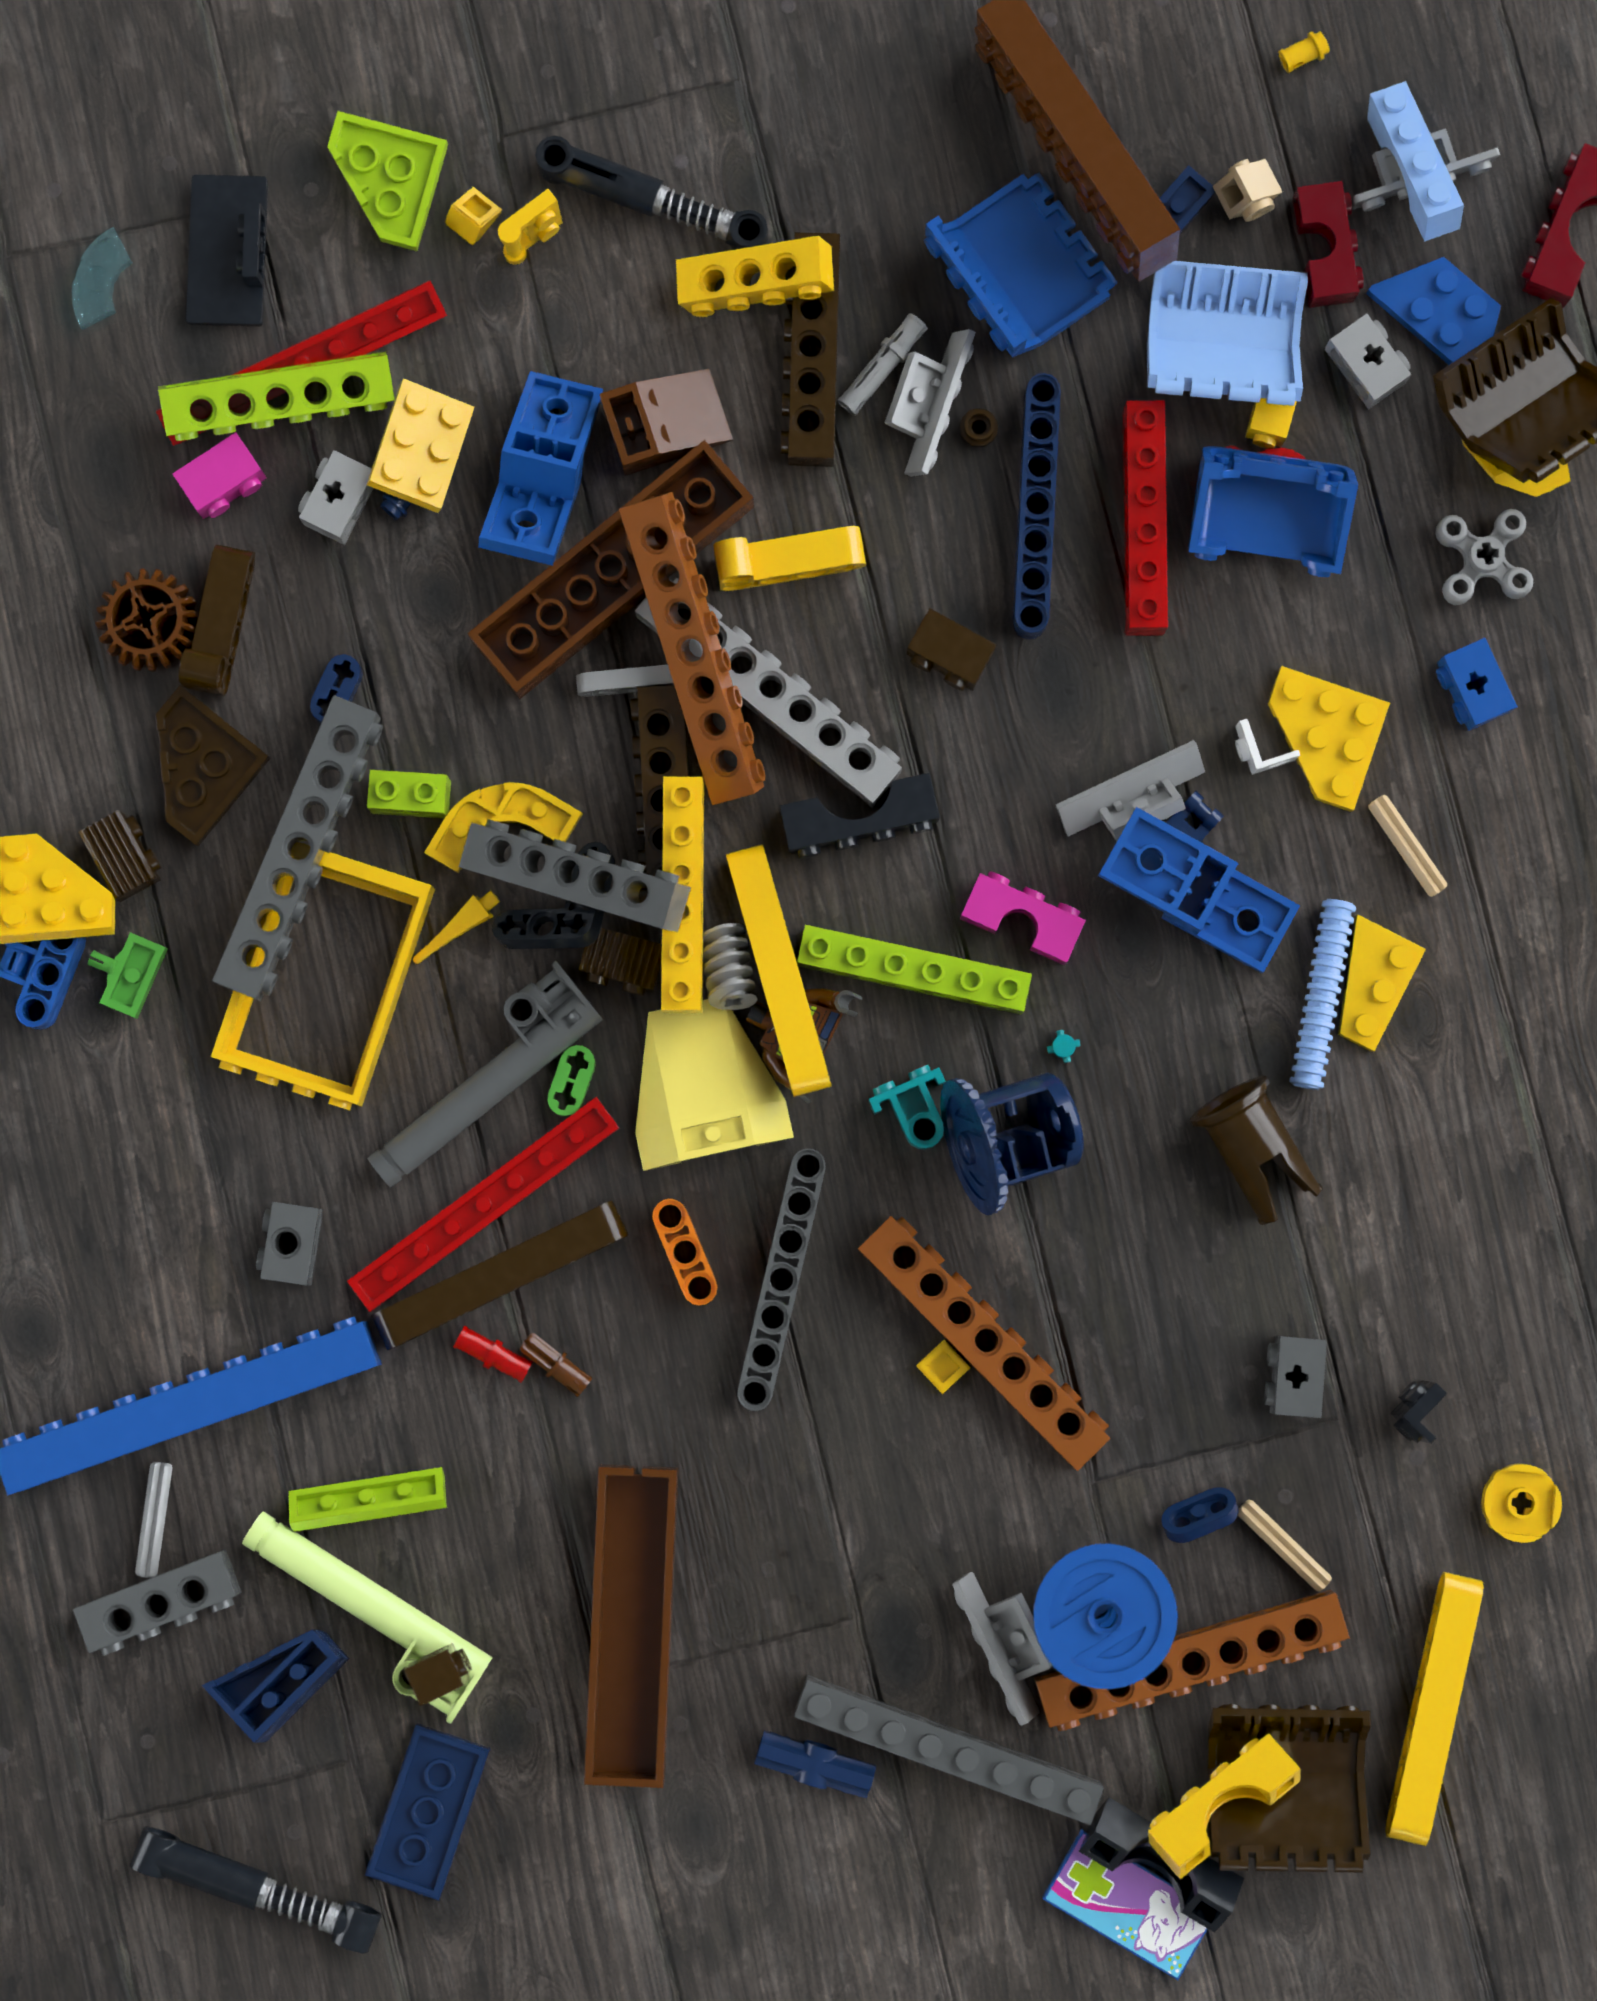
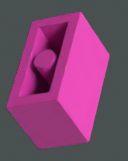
M237 432L173 473V476L203 519L208 516L215 518L229 509L231 501L240 495L243 497L252 495L261 488V482L267 478Z

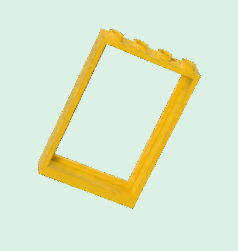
M296 842L291 850L293 859L301 860L306 858L310 852V845ZM324 851L319 866L323 867L322 877L412 906L352 1087L237 1050L253 998L236 991L232 993L211 1057L221 1060L219 1065L221 1069L241 1075L243 1068L257 1072L255 1080L276 1087L279 1080L294 1084L292 1092L313 1099L315 1093L319 1092L330 1096L328 1104L350 1111L352 1104L363 1106L435 888L430 884ZM291 876L282 877L276 885L277 893L282 896L288 895L294 878ZM272 911L263 916L261 926L264 931H273L278 927L280 922L279 914ZM255 947L247 953L246 962L249 967H258L263 963L265 958L264 950L261 947Z

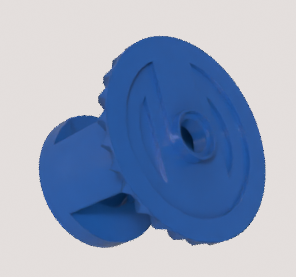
M1093 1544L1080 1547L1066 1554L1044 1576L1037 1590L1033 1607L1036 1637L1049 1662L1070 1680L1097 1689L1125 1687L1148 1676L1161 1664L1168 1654L1177 1629L1176 1600L1165 1575L1157 1565L1143 1554L1129 1547L1117 1544ZM1106 1611V1613L1103 1616L1096 1618L1097 1616Z

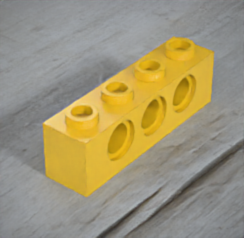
M820 236L676 259L678 304L696 317L711 316L714 314V310L726 308L730 311H744L750 308V304L756 303L780 305L785 303V299L793 297L805 300L817 299L821 297V293L834 291L832 246ZM796 266L795 274L790 279L785 280L787 271L791 267ZM760 272L759 280L750 286L752 276ZM724 278V284L721 289L714 292L716 283Z

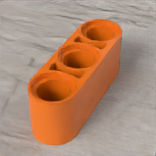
M662 1200L653 1210V1222L682 1293L687 1301L694 1305L708 1304L717 1295L718 1285L689 1213L678 1200ZM669 1205L678 1207L682 1216L679 1224L671 1228L665 1227L660 1221V1212ZM681 1241H690L696 1247V1257L690 1263H681L675 1257V1247ZM696 1277H705L711 1284V1292L705 1299H696L689 1291L690 1282Z

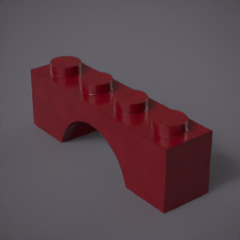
M1584 143L1577 154L1570 153L1562 171V174L1568 176L1563 188L1557 186L1548 207L1554 210L1550 222L1543 221L1535 238V243L1540 244L1536 257L1532 255L1528 257L1521 273V277L1526 278L1522 289L1523 292L1546 301L1553 298L1560 302L1563 308L1572 298L1586 264L1572 247L1569 237L1570 220L1577 211L1585 207L1597 205V147Z

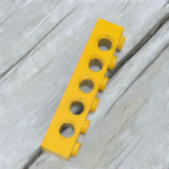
M663 777L662 871L679 875L678 883L689 886L691 889L678 932L662 929L661 1010L663 1013H702L704 781L702 777Z

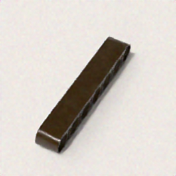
M611 1200L371 1315L388 1351L627 1237L629 1234Z

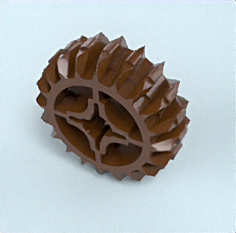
M144 568L139 569L138 580H135L130 572H125L124 578L127 584L122 586L117 580L112 581L111 585L116 590L115 594L111 595L109 592L102 593V597L109 603L108 606L100 605L96 608L99 614L106 616V618L95 622V626L98 629L107 630L99 636V640L102 644L111 643L106 652L111 657L120 654L118 662L121 665L126 666L132 660V668L135 671H141L145 661L150 672L156 671L158 660L161 661L165 668H170V655L173 654L178 660H181L183 653L179 648L182 645L189 649L192 648V642L186 636L187 634H195L196 626L189 624V622L197 621L199 613L189 609L197 604L196 599L193 596L185 597L189 589L185 584L176 586L177 578L174 575L170 574L163 581V572L159 569H155L151 579H149V574ZM143 593H162L170 597L173 602L168 605L163 603L150 605L144 598ZM131 600L133 606L132 613L126 619L121 620L122 625H119L121 612L128 601ZM143 608L153 616L151 618L153 633L142 624L145 622ZM177 615L175 628L170 637L165 641L163 638V628L167 623L174 620L173 616ZM129 635L133 638L144 635L151 642L153 648H134L127 645L122 638Z

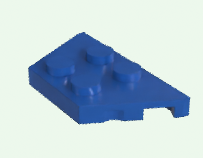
M1445 257L1376 283L1366 292L1372 300L1448 365L1494 336L1501 309L1499 303Z

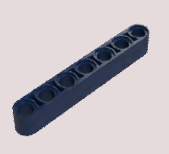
M1047 373L1037 374L1030 379L1024 397L1012 622L1013 629L1017 635L1028 640L1036 639L1042 635L1046 629L1050 611L1061 389L1058 380ZM1039 387L1047 388L1052 394V399L1046 402L1038 401L1034 398L1032 392ZM1038 424L1044 425L1049 429L1050 436L1046 439H1037L1032 435L1031 427ZM1033 462H1042L1047 466L1049 472L1043 477H1037L1031 474L1028 466ZM1031 499H1039L1045 503L1047 510L1042 514L1036 515L1028 510L1026 503ZM1036 536L1042 539L1045 548L1040 552H1032L1027 549L1024 541L1028 537ZM1027 574H1037L1042 579L1043 586L1037 590L1028 589L1024 585L1022 578ZM1026 611H1033L1039 615L1041 624L1033 628L1027 627L1022 623L1020 616Z

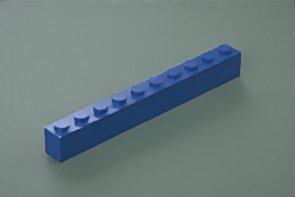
M351 1317L334 1323V1332L320 1336L317 1329L297 1336V1345L284 1349L282 1342L260 1349L262 1356L260 1358L247 1362L245 1355L223 1362L225 1368L223 1371L210 1375L209 1369L206 1368L186 1375L188 1383L173 1387L172 1381L151 1387L149 1388L151 1396L137 1400L135 1394L114 1400L112 1401L114 1409L100 1413L99 1408L95 1407L77 1413L78 1421L63 1426L62 1420L40 1426L41 1434L26 1439L25 1433H20L3 1439L4 1447L0 1448V1475L7 1496L380 1366L382 1363L368 1322L362 1321L357 1323L356 1318Z

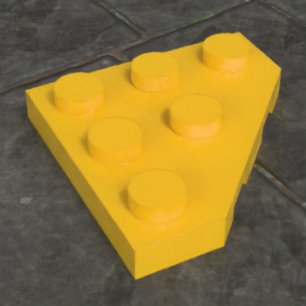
M1281 666L1268 701V706L1274 718L1276 717L1291 752L1299 750L1300 756L1296 759L1298 766L1300 765L1315 800L1353 812L1390 703Z
M38 834L0 837V944L115 934V899L109 890Z

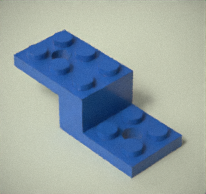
M530 371L501 451L499 483L479 536L478 548L547 565H554L581 485L584 452L601 405L599 394L603 393V389ZM552 409H561L566 413L556 415L552 414L549 411H551ZM526 520L535 525L532 527H522L517 523Z
M1138 807L1133 811L1098 874L1104 880L1164 912L1161 918L1261 974L1264 973L1300 907L1297 903L1235 870L1238 862ZM1149 849L1157 851L1162 858L1161 867L1153 871L1145 869L1140 861L1142 852ZM1242 911H1251L1256 915L1258 925L1255 930L1246 932L1239 928L1237 916Z

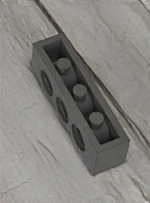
M224 1549L73 1609L88 1652L92 1653L100 1649L102 1656L125 1648L123 1640L137 1635L140 1642L160 1634L159 1626L174 1621L175 1627H179L198 1619L196 1611L210 1606L212 1613L230 1607L234 1605L232 1597L239 1595L242 1591L227 1551ZM190 1580H197L204 1586L205 1594L202 1600H193L187 1594V1584ZM154 1594L162 1595L168 1602V1609L164 1615L156 1614L150 1606V1601ZM119 1608L125 1609L131 1616V1625L128 1629L118 1627L114 1621V1614Z

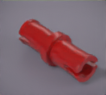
M465 1325L453 1346L484 1362L483 1367L487 1369L493 1367L518 1380L520 1383L524 1380L533 1361L527 1360L503 1347L504 1342L498 1339L494 1342Z

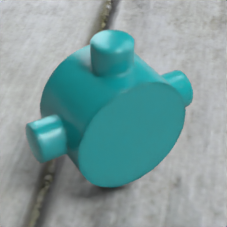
M1064 1030L1056 1031L1057 1037L1051 1046H1047L1048 1054L1054 1053L1057 1057L1063 1058L1064 1063L1071 1062L1070 1056L1074 1053L1075 1048L1081 1046L1080 1040H1074L1071 1036L1064 1034Z

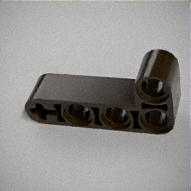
M215 545L210 560L192 648L184 650L180 661L179 682L186 689L221 696L226 695L256 560L255 552Z

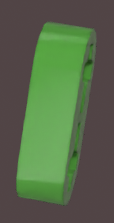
M575 1045L564 1051L548 1093V1104L552 1111L560 1116L568 1117L578 1111L583 1105L596 1061L592 1052L584 1046ZM578 1052L584 1053V1060L589 1065L587 1069L580 1068L576 1080L571 1079L570 1075L573 1066L567 1063L568 1058L576 1057ZM568 1082L574 1085L571 1096L576 1099V1103L574 1106L567 1105L565 1110L559 1109L560 1102L555 1100V1095L557 1093L563 1094Z

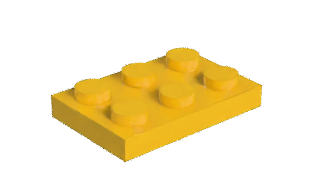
M403 378L399 385L367 486L438 513L442 509L474 407Z

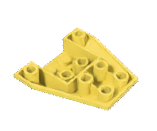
M707 999L703 1000L702 1013H663L662 1010L648 1012L635 1130L643 1171L753 1145L759 1146L794 1138L786 1100L732 1010L715 1008L710 1005Z

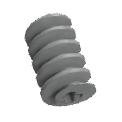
M740 923L722 924L703 933V963H705L703 971L707 977L705 984L709 991L708 1001L711 1006L722 1010L748 1008L758 1000L756 995L746 994L754 990L755 983L752 980L746 979L753 974V969L750 966L744 965L750 961L751 957L748 952L742 951L747 948L748 941L746 938L739 937L746 932L745 926Z

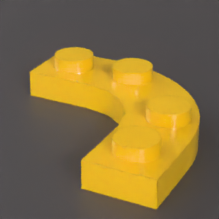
M513 782L493 785L481 790L478 789L460 800L449 811L424 853L459 873L461 870L459 864L471 822L483 826L486 825L487 819L500 823H519L534 829L552 841L557 839L566 842L583 814L552 794L532 785Z

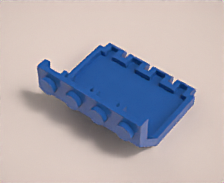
M1023 173L958 219L943 224L942 219L938 215L926 223L925 229L926 238L924 243L935 259L938 257L943 259L948 266V269L945 271L951 283L956 289L962 287L970 297L967 303L978 320L984 318L992 328L989 334L1000 351L1006 349L1011 357L1042 346L1109 300L1110 294L1108 291L1118 283L1103 261L1098 262L1092 267L1089 266V263L1098 254L1081 230L1070 237L1066 234L1077 224L1060 200L1053 202L1047 207L1045 203L1055 193L1040 173L1033 175L1029 179Z

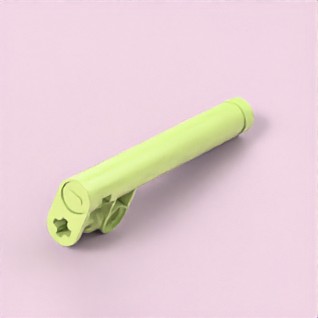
M263 1511L249 1529L242 1545L253 1552H259V1555L407 1649L392 1675L393 1685L400 1694L411 1696L417 1700L412 1687L406 1684L402 1678L403 1669L411 1662L451 1643H454L457 1650L464 1649L472 1666V1670L468 1674L470 1679L463 1687L429 1702V1704L447 1715L446 1722L451 1724L493 1657L297 1532H292V1529L283 1523H277L275 1518Z

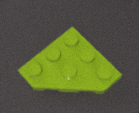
M337 111L327 147L380 241L418 252L447 151V140Z

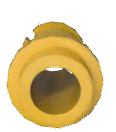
M1311 31L1307 34L1308 38L1278 51L1282 66L1287 73L1316 58L1321 61L1324 59V55L1329 53L1327 40L1321 31L1316 34Z

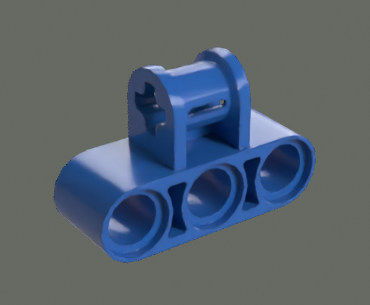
M85 937L73 938L72 944L63 950L59 949L57 939L42 940L38 950L21 943L5 944L7 947L0 962V977L23 985L15 1009L20 1023L39 1030L47 1029L55 1023L84 951ZM55 965L59 971V978L54 984L47 986L43 981V973L46 968ZM41 1001L45 1007V1013L40 1020L33 1022L29 1017V1008L33 1003Z

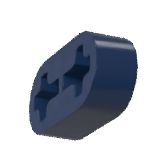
M345 654L337 655L327 664L310 703L311 712L320 723H322L324 718L322 716L323 710L319 707L321 701L328 702L333 692L337 693L336 696L352 702L363 674L361 666L352 656ZM348 663L354 676L352 679L345 677L340 688H338L336 685L339 681V676L335 669L337 667L344 668Z

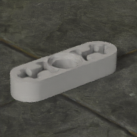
M668 664L585 672L576 675L577 694L584 697L637 692V687L674 685Z

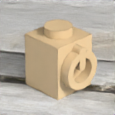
M1248 159L1242 160L1228 169L1229 173L1213 185L1229 219L1243 216L1246 222L1255 220L1272 211L1275 206L1273 200L1283 192L1266 159L1252 163Z

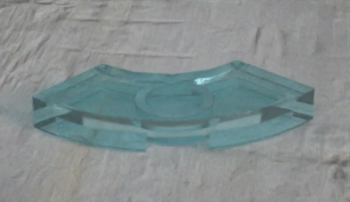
M114 227L102 233L86 249L81 257V263L73 281V309L82 330L116 313L112 300L114 284L121 272L133 263Z

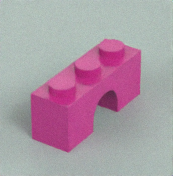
M989 871L987 876L980 873L960 919L995 934L1001 920L1005 916L1012 913L1024 914L1032 920L1036 930L1030 951L1065 965L1086 921L1078 917L1080 911L1064 903H1059L1058 907L1043 901L1045 895L1031 888L1024 887L1022 892L1008 886L1010 882L1008 878L995 872Z

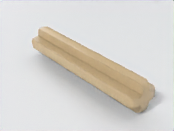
M1381 795L1368 805L1369 810L1426 893L1432 897L1447 887V882L1388 796Z
M1249 1499L1240 1506L1238 1516L1313 1589L1320 1592L1330 1583L1331 1575L1254 1501Z

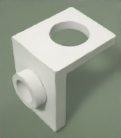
M1248 719L1239 721L1235 726L1239 739L1235 740L1237 753L1242 762H1248L1252 775L1295 761L1300 756L1299 750L1262 762Z

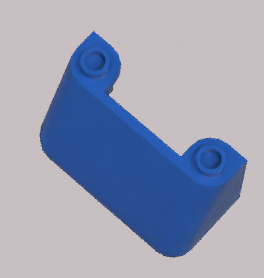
M1203 447L1188 551L1195 553L1194 556L1199 559L1209 561L1217 560V556L1224 555L1226 550L1300 560L1301 564L1308 568V573L1311 575L1330 577L1331 573L1341 574L1358 490V482L1354 470L1343 465L1224 447Z

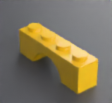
M1269 1733L1261 1740L1254 1738L1249 1741L1240 1751L1241 1756L1231 1764L1225 1762L1218 1766L1210 1775L1211 1780L1200 1789L1198 1786L1190 1789L1181 1798V1805L1171 1813L1168 1811L1160 1813L1151 1822V1829L1148 1830L1149 1844L1179 1879L1210 1855V1842L1206 1829L1212 1814L1217 1808L1237 1798H1252L1271 1806L1300 1782V1767Z

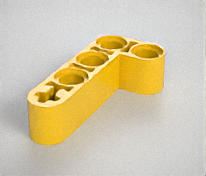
M859 526L840 527L748 543L746 538L736 537L724 539L713 544L721 591L741 590L852 571L867 565Z

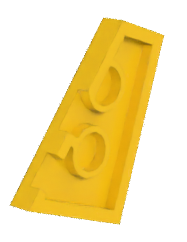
M1357 914L1354 920V934L1349 954V969L1346 988L1344 989L1338 1035L1374 1052L1426 949Z

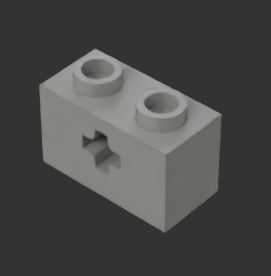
M1365 314L1332 337L1327 343L1325 351L1369 410L1406 384L1412 374L1409 371L1410 364L1404 354L1399 350L1394 351L1386 340L1388 339V334L1383 325L1378 320L1372 321L1369 315ZM1365 356L1368 358L1375 356L1378 361L1376 363L1372 361L1367 364L1364 358Z
M333 450L329 459L323 458L316 471L315 478L318 481L312 493L307 491L298 507V512L301 513L299 518L304 526L345 545L374 489L367 486L372 468ZM340 490L344 496L342 500L335 498L331 502L328 497L330 492L337 494Z

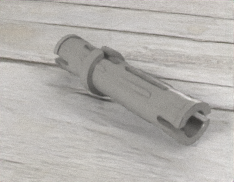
M909 313L891 337H886L881 342L882 348L837 400L847 412L856 416L898 363H904L907 359L908 351L923 333L927 331L928 328L925 323L914 314Z

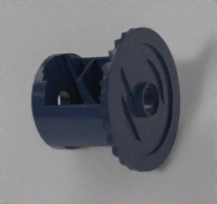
M1044 1073L979 1094L977 1090L973 1089L972 1084L963 1079L955 1078L944 1083L941 1090L940 1109L945 1140L957 1176L969 1199L981 1213L992 1215L1001 1211L1007 1201L1006 1195L1009 1191L1007 1187L1075 1166L1080 1162L1084 1149L1080 1118L1068 1089L1057 1076L1051 1073ZM1026 1096L1032 1126L1024 1124L997 1133L996 1124L988 1108L1004 1103L1006 1115L1013 1116L1018 1114L1015 1099Z

